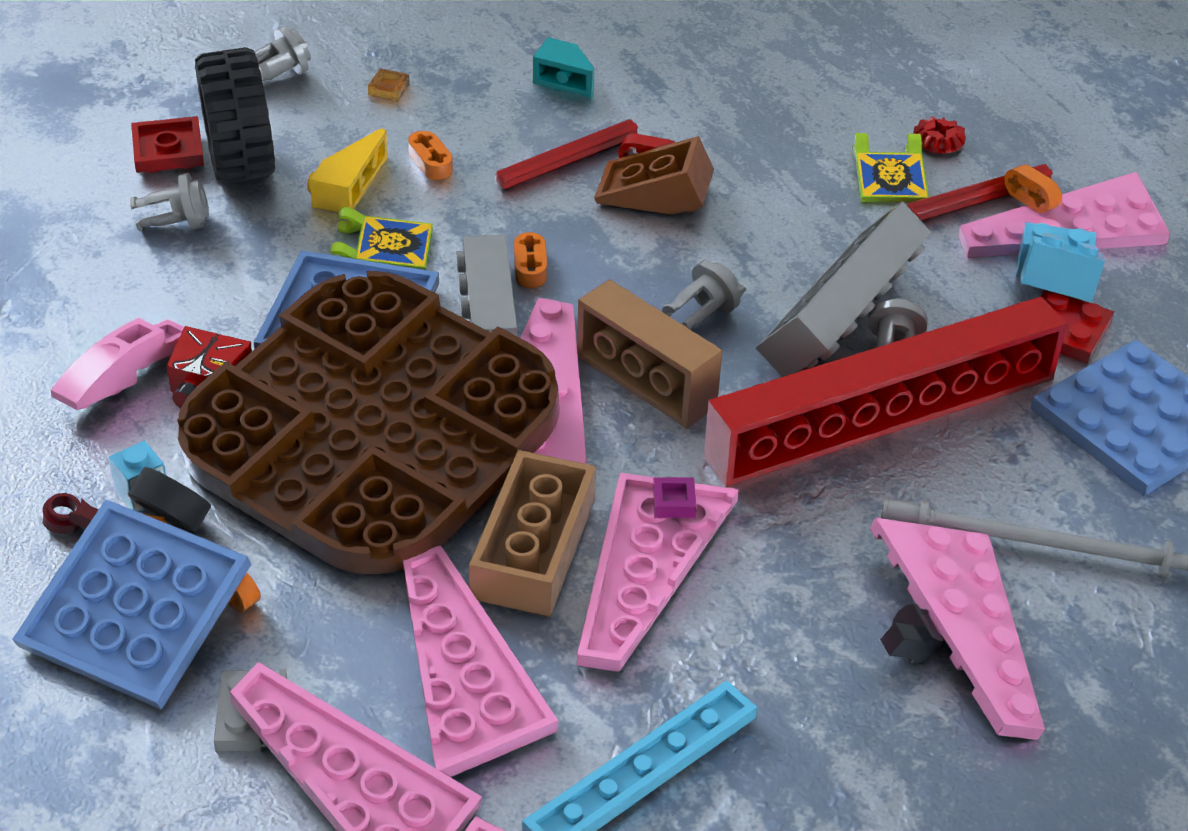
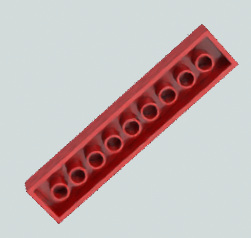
M1037 297L708 400L704 458L723 485L729 487L1054 380L1067 323L1042 297Z

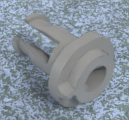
M286 26L274 30L276 40L255 51L262 82L272 80L291 68L299 75L309 69L307 62L311 59L307 47L309 44L304 41L295 29L289 30Z
M186 173L178 176L179 186L151 192L141 198L131 197V209L170 201L172 212L135 221L138 231H144L145 227L149 226L161 227L183 221H188L192 230L203 228L204 221L209 217V206L201 181H194L191 175Z
M703 260L692 270L694 282L680 292L674 302L663 306L662 312L670 317L694 297L702 307L682 323L691 330L692 326L703 322L716 310L723 313L732 312L739 306L740 297L746 291V287L739 284L734 274L723 264Z
M893 298L879 302L868 315V328L877 337L876 348L919 335L927 330L928 317L926 312L920 306L907 299Z

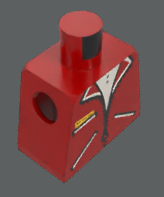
M185 326L167 365L170 390L173 393L172 399L174 403L181 408L190 393L223 363L228 362L236 366L252 352L251 341Z

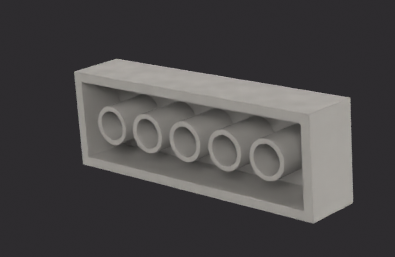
M901 201L854 239L756 346V350L781 377L813 368L818 363V357L825 361L840 347L837 340L839 338L841 340L845 339L857 328L858 324L854 320L856 318L858 320L862 319L875 307L872 300H878L890 290L892 284L889 280H896L909 268L905 262H911L923 252L925 247L922 243L930 235L931 231Z

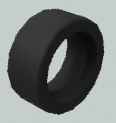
M148 467L142 469L127 494L129 498L156 516L164 517L165 521L193 534L198 530L211 508V504L193 490L167 475Z

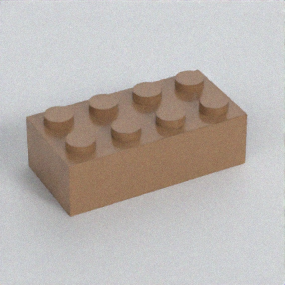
M610 279L578 299L577 354L580 359L686 429L707 415L708 400L717 398L719 394L722 349Z
M522 450L517 451L469 564V586L478 601L551 617L595 502L596 466Z

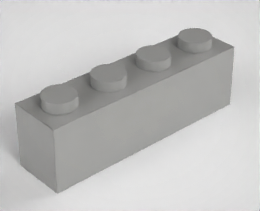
M506 234L463 236V251L456 252L458 273L464 272V274H459L460 296L467 295V297H461L462 318L469 319L470 322L489 332H492L498 326L517 336V322Z

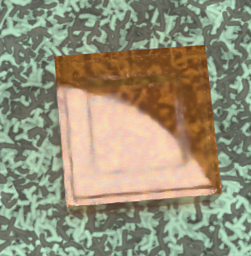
M380 68L368 84V95L399 101L410 84L409 74Z

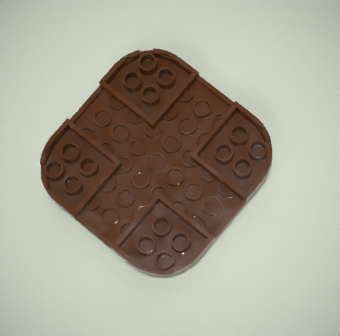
M367 271V278L357 276L346 280V275L342 274L312 287L279 315L281 327L236 366L225 362L200 383L186 398L180 409L177 419L179 425L177 438L189 473L200 485L336 568L350 573L383 574L402 570L403 560L416 557L439 545L443 546L504 484L517 451L522 450L535 453L553 432L559 417L558 384L552 363L537 347L498 326L492 332H489L441 307L439 295L415 282L396 274L379 271Z

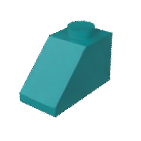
M548 37L533 56V84L589 98L593 97L595 68L577 44Z

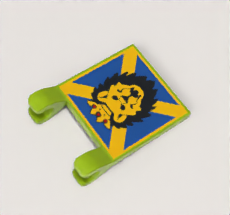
M855 133V144H853L852 151L856 161L861 202L903 201L911 203L929 197L922 157L921 134H907L905 152H869L868 133Z
M343 207L339 210L338 218L348 220V222L339 221V232L349 234L361 231L357 250L345 243L335 242L331 245V254L426 270L433 224L365 216L349 207Z

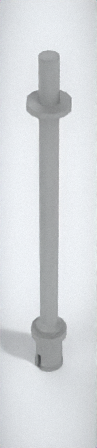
M888 497L884 498L882 519L989 534L991 537L1159 566L1161 577H1167L1170 568L1188 571V554L1173 552L1172 541H1166L1162 550L940 512L936 511L933 506H929V501L921 500V504L889 499Z

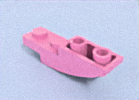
M140 318L121 326L94 344L68 368L51 389V397L75 410L87 408L92 403L120 393L121 390L137 384L138 369L147 368L151 363L172 355L184 327L169 319L152 325Z

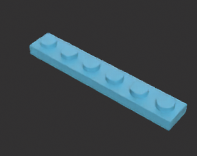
M726 680L522 820V831H597L753 721L757 715V706Z

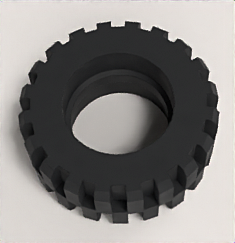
M243 47L201 53L195 58V70L205 132L216 181L227 184L269 177L275 172L274 145L262 76L255 51Z

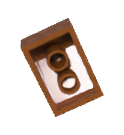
M697 136L608 161L594 199L597 204L671 215L680 212L690 213L703 207L714 168L700 137Z

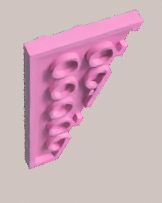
M1137 172L1062 194L1061 205L1048 212L1039 213L1025 205L960 225L958 234L967 258L1017 255L1020 249L1025 222L1045 223L1055 227L1078 228L1089 232H1096V247L1099 249L1168 244L1170 237L1166 224Z
M538 298L520 338L537 347L552 363L558 384L560 410L553 432L535 453L587 464L573 304Z
M627 473L619 474L577 653V666L616 672L621 671L738 501L739 489L695 483V518H654V477Z
M875 518L870 527L871 532L876 539H883L890 550L887 558L894 568L900 567L910 583L907 590L915 603L918 604L919 608L928 610V615L940 636L946 640L953 652L949 658L957 670L964 669L975 688L972 691V695L996 734L1038 740L1045 727L989 534Z
M439 545L416 557L403 560V571L434 767L447 776L452 777L558 732V719L442 546Z
M260 662L230 691V702L337 831H462L481 807L482 796Z

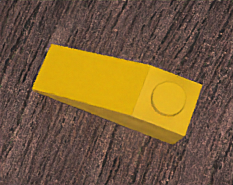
M378 129L322 160L316 171L309 175L307 181V190L311 193L312 207L337 213L343 207L355 209L388 158L387 133L385 129Z

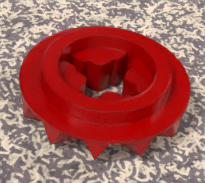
M931 116L929 120L922 119L917 126H914L913 134H921L922 148L933 153H952L961 149L965 144V128L958 126L955 120L947 121L945 117L936 119Z

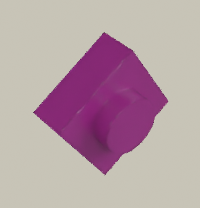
M694 477L653 478L654 518L696 517Z

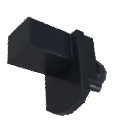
M918 604L905 605L898 610L893 619L892 626L880 639L889 656L907 658L912 664L916 662L924 663L935 650L941 649L945 644V639H942L928 615V610L919 608Z

